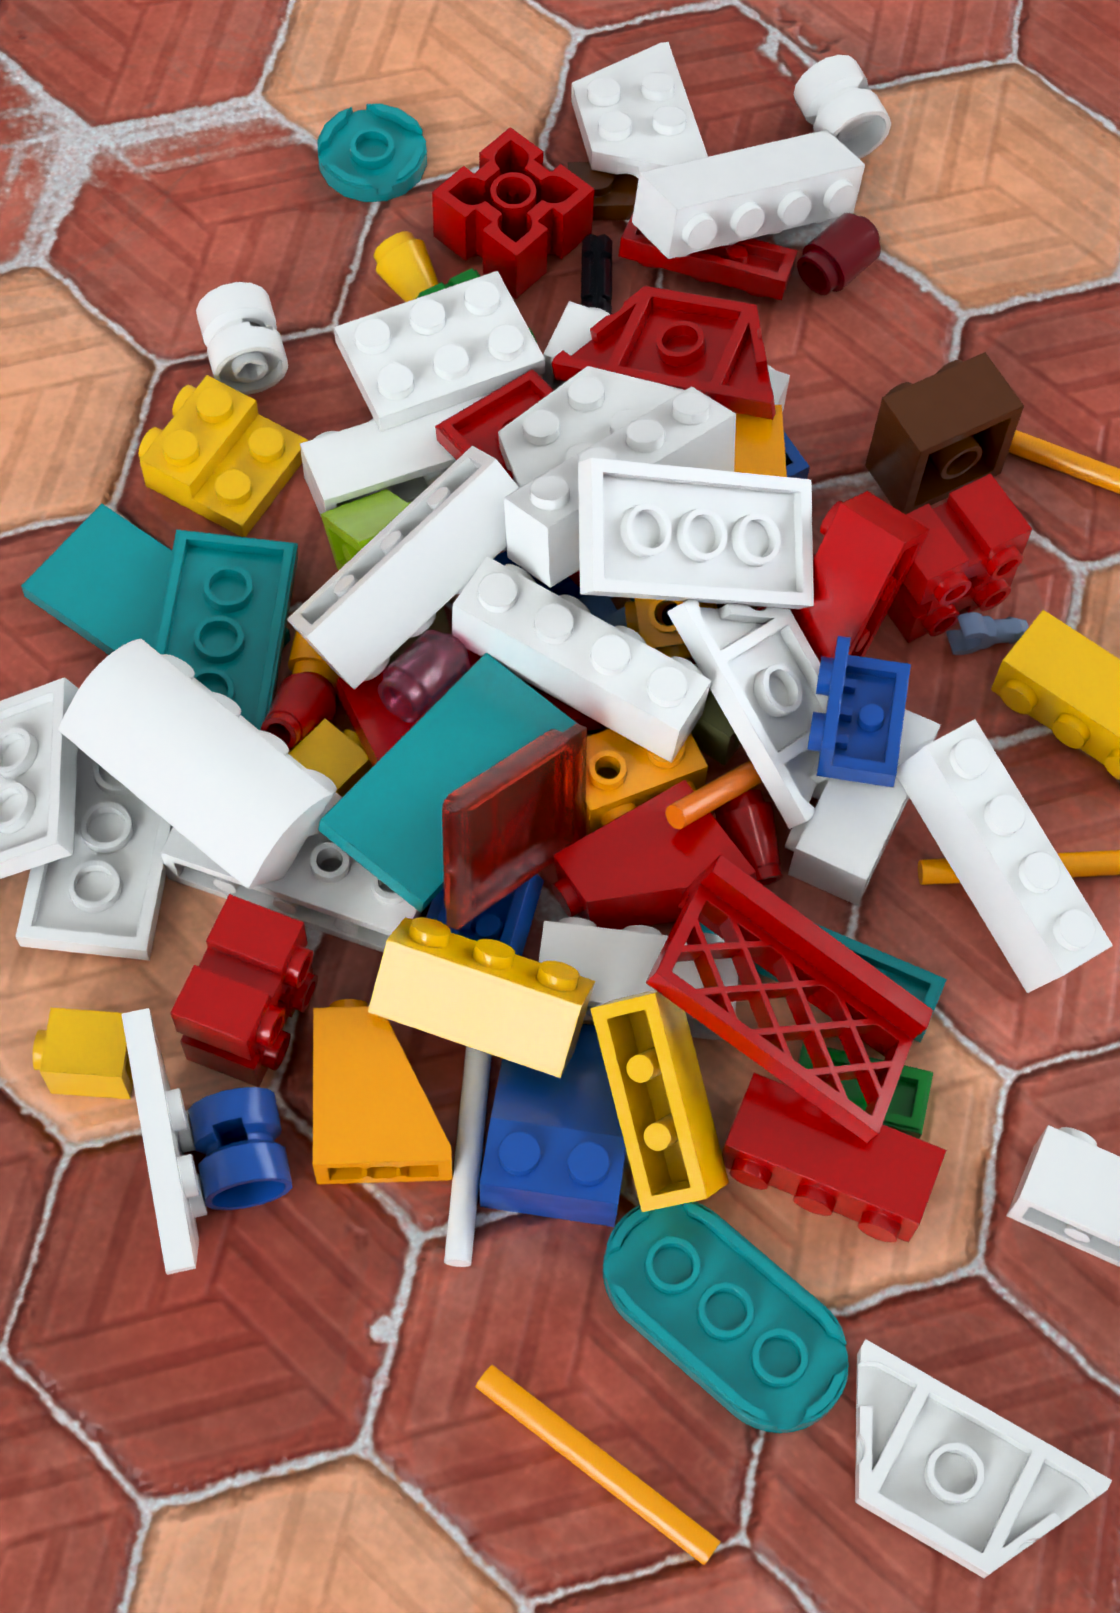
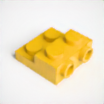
M206 375L197 388L186 385L181 389L173 404L172 413L174 417L163 430L153 427L145 434L138 452L146 487L241 537H246L302 464L300 443L307 442L308 439L259 415L257 400Z

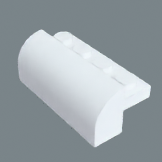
M142 639L126 643L108 655L82 683L57 730L247 889L283 879L307 837L321 833L318 831L320 820L342 798L336 793L337 787L333 781L318 771L305 768L288 754L289 748L285 742L269 732L257 729L240 715L241 708L237 703L225 695L212 692L194 678L195 672L193 668L185 661L172 655H161Z

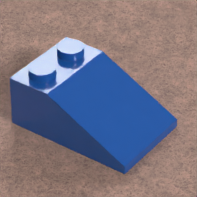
M582 1024L575 1051L561 1078L502 1058L480 1178V1207L615 1227L626 1147L595 1025Z

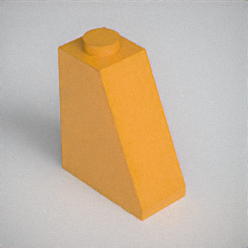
M357 999L337 1000L332 1002L329 1007L313 1008L312 1166L316 1183L452 1181L451 1146L388 1019L369 1013V1004Z

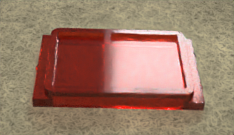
M575 724L564 732L550 729L446 797L442 807L444 905L446 908L447 926L456 930L460 929L554 862L553 855L586 836L587 727Z

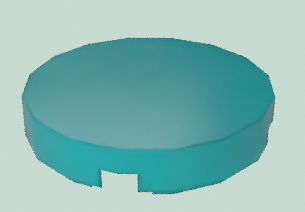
M366 104L367 110L353 112L351 107L338 112L324 125L317 140L319 170L331 188L347 198L362 202H381L406 194L420 182L427 167L426 140L423 137V130L417 120L399 108L384 104Z

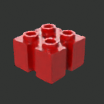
M509 127L479 152L478 171L473 173L463 166L432 192L433 237L465 261L469 260L472 256L483 258V275L498 271L510 295L517 299L547 273L548 254L557 255L563 259L582 242L585 236L592 234L594 188L562 164L550 172L543 166L544 151Z
M991 473L949 493L947 502L933 509L928 503L906 514L930 530L887 612L908 643L927 633L930 636H938L946 632L958 622L957 616L960 615L959 611L966 609L968 613L977 608L981 611H987L996 607L1008 597L1017 567L1023 561L1022 555L1032 528Z
M229 894L206 940L208 948L199 966H193L170 1014L176 1031L183 1034L180 1042L187 1060L260 1087L268 1068L276 1071L280 1067L291 1038V1034L282 1029L288 1017H293L295 1010L304 1012L307 1009L314 995L318 976L313 974V950L306 948L308 941L304 922Z

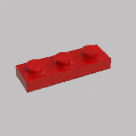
M632 214L621 237L618 257L637 261L645 267H659L689 275L701 282H715L741 289L756 297H770L782 301L794 271L798 250L751 238L739 241L733 245L719 246L691 253L685 257L667 259L632 223Z

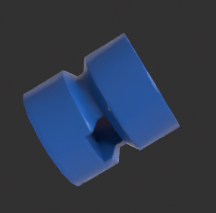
M244 1087L220 1091L200 1099L188 1109L195 1150L207 1155L198 1164L205 1206L216 1210L254 1207L274 1201L286 1195L293 1188L286 1149L284 1146L274 1142L282 1134L273 1091L259 1087Z

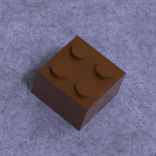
M986 352L964 362L962 360H954L944 365L936 374L914 384L910 382L899 384L882 397L865 466L892 506L905 515L928 503L933 505L948 498L949 493L990 473L993 477L1001 474L1024 405Z

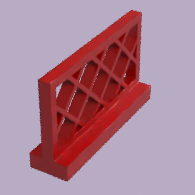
M720 854L686 888L678 904V907L682 910L645 983L868 1143L880 1132L913 1039L927 1029L934 1010ZM699 922L721 937L725 943L707 944ZM731 958L742 985L724 986L714 959ZM694 961L704 988L695 989L673 973L672 970L676 962ZM754 962L776 977L779 982L762 984ZM785 997L796 1025L779 1026L769 999ZM748 1000L759 1028L751 1029L738 1020L731 1002ZM808 1001L831 1017L833 1022L816 1023ZM839 1036L851 1065L834 1066L823 1038ZM803 1040L814 1068L806 1069L793 1060L786 1041ZM862 1041L885 1057L884 1061L870 1062ZM857 1079L867 1103L865 1111L847 1098L841 1081Z

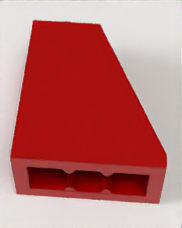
M683 780L555 853L553 859L558 881L551 886L557 901L569 917L579 914L581 918L592 921L597 927L621 930L631 925L648 926L676 921L682 910L678 907V904L686 888L720 854L757 881L756 871L711 813L706 814L682 829H675L669 824L665 815L666 808L694 792L687 781Z

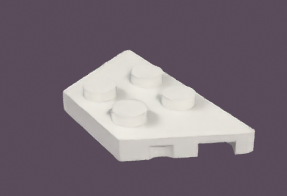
M669 42L654 45L572 82L571 102L592 170L617 175L631 174L639 179L640 172L708 157Z
M587 366L498 431L499 447L506 467L512 472L514 482L521 488L685 390Z
M690 599L669 610L667 613L702 675L712 680L710 689L788 828L791 829L807 822L813 817L815 808L809 803L815 787L818 783L828 779L827 777L816 776L820 752L807 750L813 711L826 713L828 696L816 694L820 662L791 610L766 607L758 611L752 609L749 605L731 603L719 609L699 607L698 600Z
M146 1008L122 1013L165 1271L169 1275L196 1269L199 1247L196 1217L207 1215V1206H205L200 1174L197 1175L193 1156L192 1154L184 1155L185 1152L195 1150L188 1110H185L180 1088L170 1089L150 1009Z
M865 1339L857 1353L855 1503L982 1578L987 1577L1108 1490L1112 1480L872 1342Z

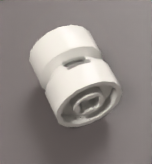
M848 55L827 57L810 67L797 82L793 94L796 104L806 121L814 126V132L828 130L859 159L873 152L889 134L891 127L890 117L878 96L871 91L866 76L857 61Z
M245 282L225 284L209 291L199 301L196 314L204 344L208 347L207 354L214 379L245 395H249L275 386L285 376L288 370L287 356L280 333L277 331L276 319L269 295L262 287Z

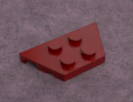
M644 286L628 298L619 311L607 315L590 328L592 340L573 355H569L562 350L554 357L551 363L555 380L568 381L585 367L590 366L684 390L692 386L734 413L773 420L776 414L758 309L755 304Z

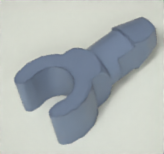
M969 612L957 616L961 627L960 630H949L946 634L953 654L966 655L980 649L989 648L997 643H1015L1029 626L1027 621L1023 619L1007 617L1006 619L993 620L990 616Z

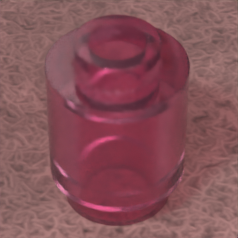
M435 630L424 632L384 670L383 681L378 685V694L384 706L394 716L405 722H415L419 717H423L471 668L466 647L458 638L449 633Z

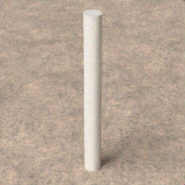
M466 1046L444 1256V1263L455 1267H468L472 1264L492 1058L491 1054Z

